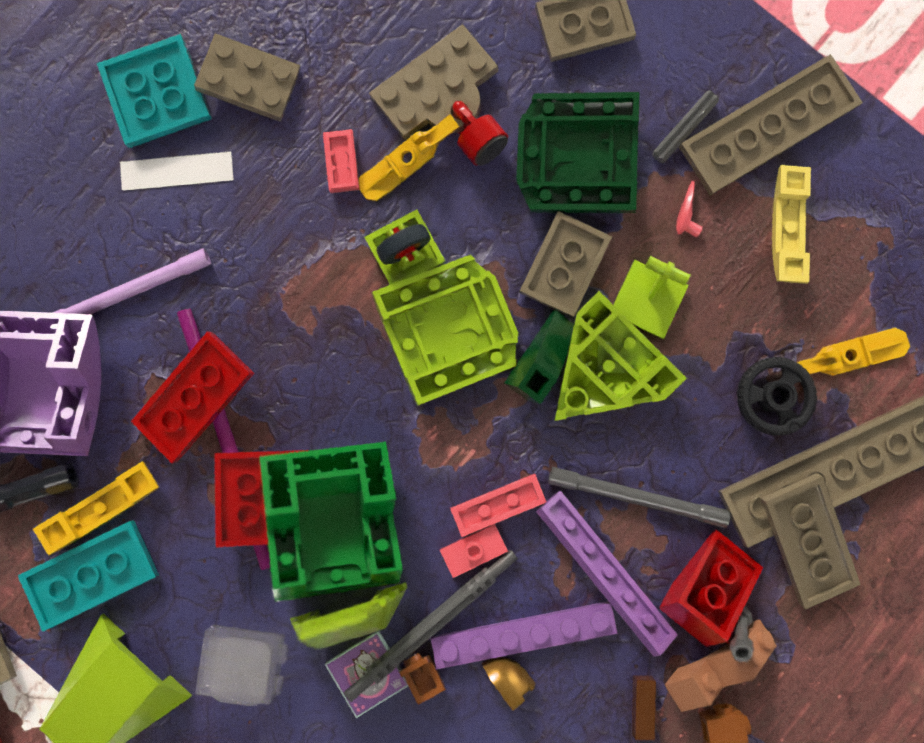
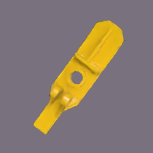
M449 114L428 131L416 132L393 152L386 155L377 165L359 177V189L365 199L378 201L434 157L439 143L460 127L453 116ZM411 152V161L405 163L404 155Z
M892 328L823 347L814 358L797 363L802 365L809 374L821 372L833 376L903 357L909 350L910 344L906 332ZM848 350L851 351L853 354V359L851 361H849L846 358V352Z

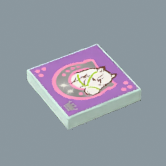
M380 631L372 633L325 663L326 668L356 718L408 687L404 676L401 677L399 671L402 670L399 665L378 684L374 682L352 702L344 695L343 692L367 672L366 668L390 649Z

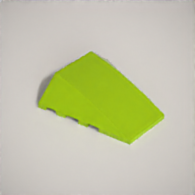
M406 582L378 590L370 602L322 617L318 609L292 617L290 621L300 641L316 649L326 648L385 629L408 587Z
M103 613L100 615L39 729L54 743H125L193 695L171 675L162 681L120 642L125 633Z

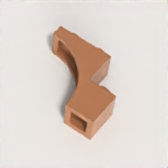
M761 620L753 621L748 627V638L754 644V652L749 661H737L731 653L730 642H728L710 655L677 668L666 682L665 687L681 712L710 706L723 687L751 681L756 678L776 648L771 633L765 628Z

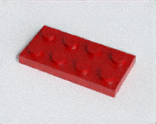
M206 332L131 422L171 463H176L254 375V372L213 332Z

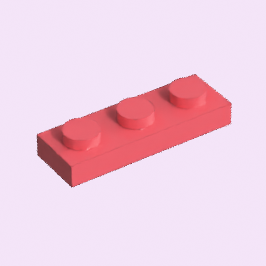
M532 474L453 506L450 509L461 537L542 505L546 503V499L536 475Z

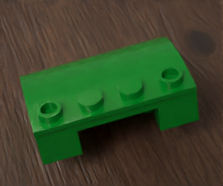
M386 442L260 456L274 602L400 583L403 568L393 517L396 495Z

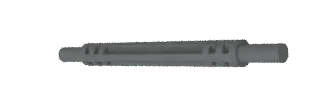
M510 549L488 569L484 567L367 667V672L343 692L346 698L352 702L374 682L378 684L496 583L497 580L495 578L518 560L514 552Z

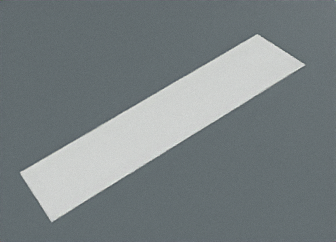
M231 152L120 162L122 191L233 180Z

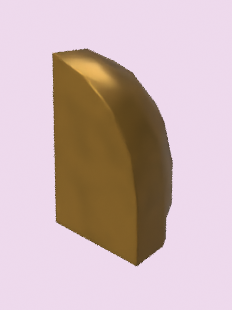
M497 657L482 663L488 677L513 711L525 701L522 696L528 691H533L536 683L515 660Z

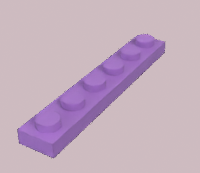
M561 491L555 493L536 511L537 514L653 657L660 656L678 634Z
M609 601L434 635L431 637L436 669L613 635L617 634L612 605Z

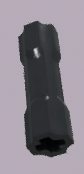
M65 463L46 469L36 475L8 484H0V512L48 495L59 494L77 488L79 479L76 469L71 463Z

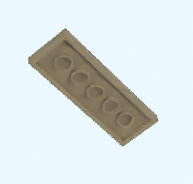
M829 54L680 144L679 148L711 196L856 109L863 102L833 56Z

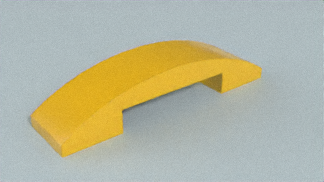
M142 461L116 477L115 481L65 512H59L33 528V531L47 554L52 555L130 509L157 490L159 485L145 462Z

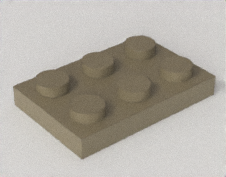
M543 0L535 3V11L550 62L634 40L637 35L626 0Z
M215 33L194 87L198 92L281 122L300 73V65Z
M558 211L519 293L573 318L612 236Z

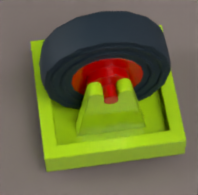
M417 209L364 237L390 285L446 263Z

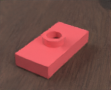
M353 130L324 132L323 139L329 192L337 193L360 190Z
M493 524L441 548L440 552L454 578L508 552L496 525Z

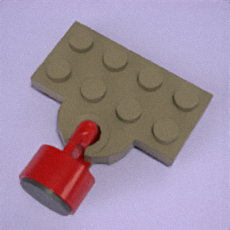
M463 24L369 92L373 102L404 140H407L428 123L434 127L451 114L460 126L453 132L460 134L457 145L473 165L482 166L489 163L507 145L508 134L492 115L488 114L478 118L481 111V102L477 87L498 72V65Z

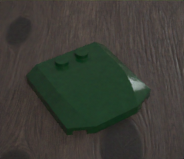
M640 92L534 93L531 99L532 102L526 113L522 115L518 125L516 177L517 184L531 213H558V211L561 213H636Z

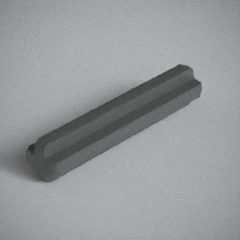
M706 91L652 153L654 159L661 164L665 163L719 102L718 96L712 91Z

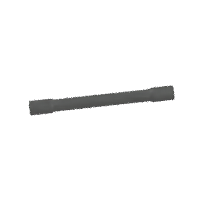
M552 467L550 471L549 485L570 490H580L665 511L727 528L730 521V512L726 509L706 504H695L582 476L577 472Z

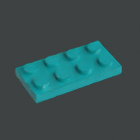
M132 520L18 575V578L41 630L44 632L159 576V573L135 521Z

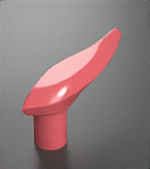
M691 181L677 218L676 230L678 234L686 231L694 237H698L703 227L691 221L695 194V181Z

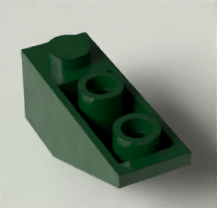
M553 310L504 384L525 400L541 404L559 377L570 348L574 324L560 312Z

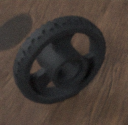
M771 357L756 362L745 371L738 384L737 402L744 419L756 430L769 435H787L798 431L809 422L816 409L817 390L812 376L802 365L788 358ZM769 368H781L782 375L780 380L765 383L760 388L753 384L755 377L762 371ZM797 382L801 383L804 390V404L799 415L791 409L797 401V391L793 386ZM775 388L782 395L779 404L775 403L772 399V392ZM758 401L764 410L777 412L778 424L773 425L761 420L754 413L751 405Z

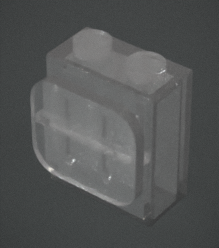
M212 625L205 630L195 694L211 696L220 702L247 706H255L259 703L270 705L276 695L281 694L284 676L279 674L281 664H285L288 655V645L284 644L285 635Z

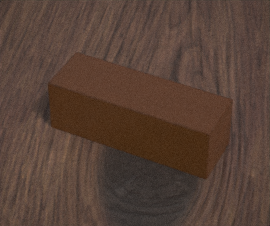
M633 675L632 735L635 740L655 741L656 680L652 676Z

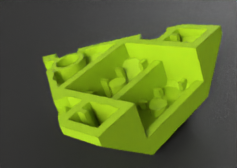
M598 291L576 314L555 421L583 414L589 415L631 407L651 401H663L687 378Z

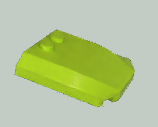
M472 255L372 292L376 309L409 391L417 406L516 366L517 328L496 277L491 272L482 268Z

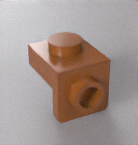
M420 653L403 662L406 668L399 671L401 677L404 676L418 705L447 689L430 655L422 658Z

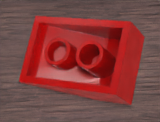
M716 529L672 583L659 609L706 647L728 642L764 567Z

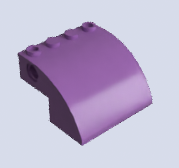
M0 311V453L88 456L98 415L101 390L100 345L93 316L85 314Z

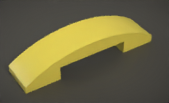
M781 165L778 170L772 219V253L777 282L809 283L810 253H805L806 199L810 196L811 167Z

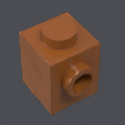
M722 703L713 706L712 710L699 712L704 743H749L747 736L751 735L749 719L735 706Z

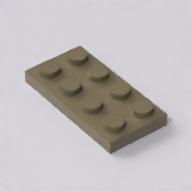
M816 473L761 498L800 606L806 610L861 585L823 476Z

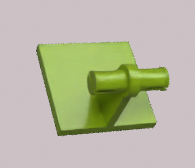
M650 256L646 265L636 260L633 261L613 305L635 327L664 339L689 286L687 282L691 274L675 268V264L670 261L664 263Z

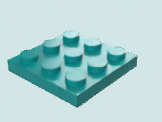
M181 34L97 63L124 144L128 148L212 119L204 94L195 90L194 84L197 74Z

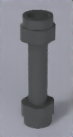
M747 606L744 607L735 625V638L730 642L731 653L740 662L749 661L754 652L753 641L748 638V627L752 624V613Z

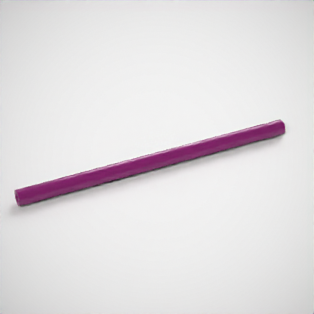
M184 309L178 311L177 316L190 352L201 337L192 309ZM223 409L212 422L222 453L238 452L225 409ZM253 545L260 569L270 568L269 546Z

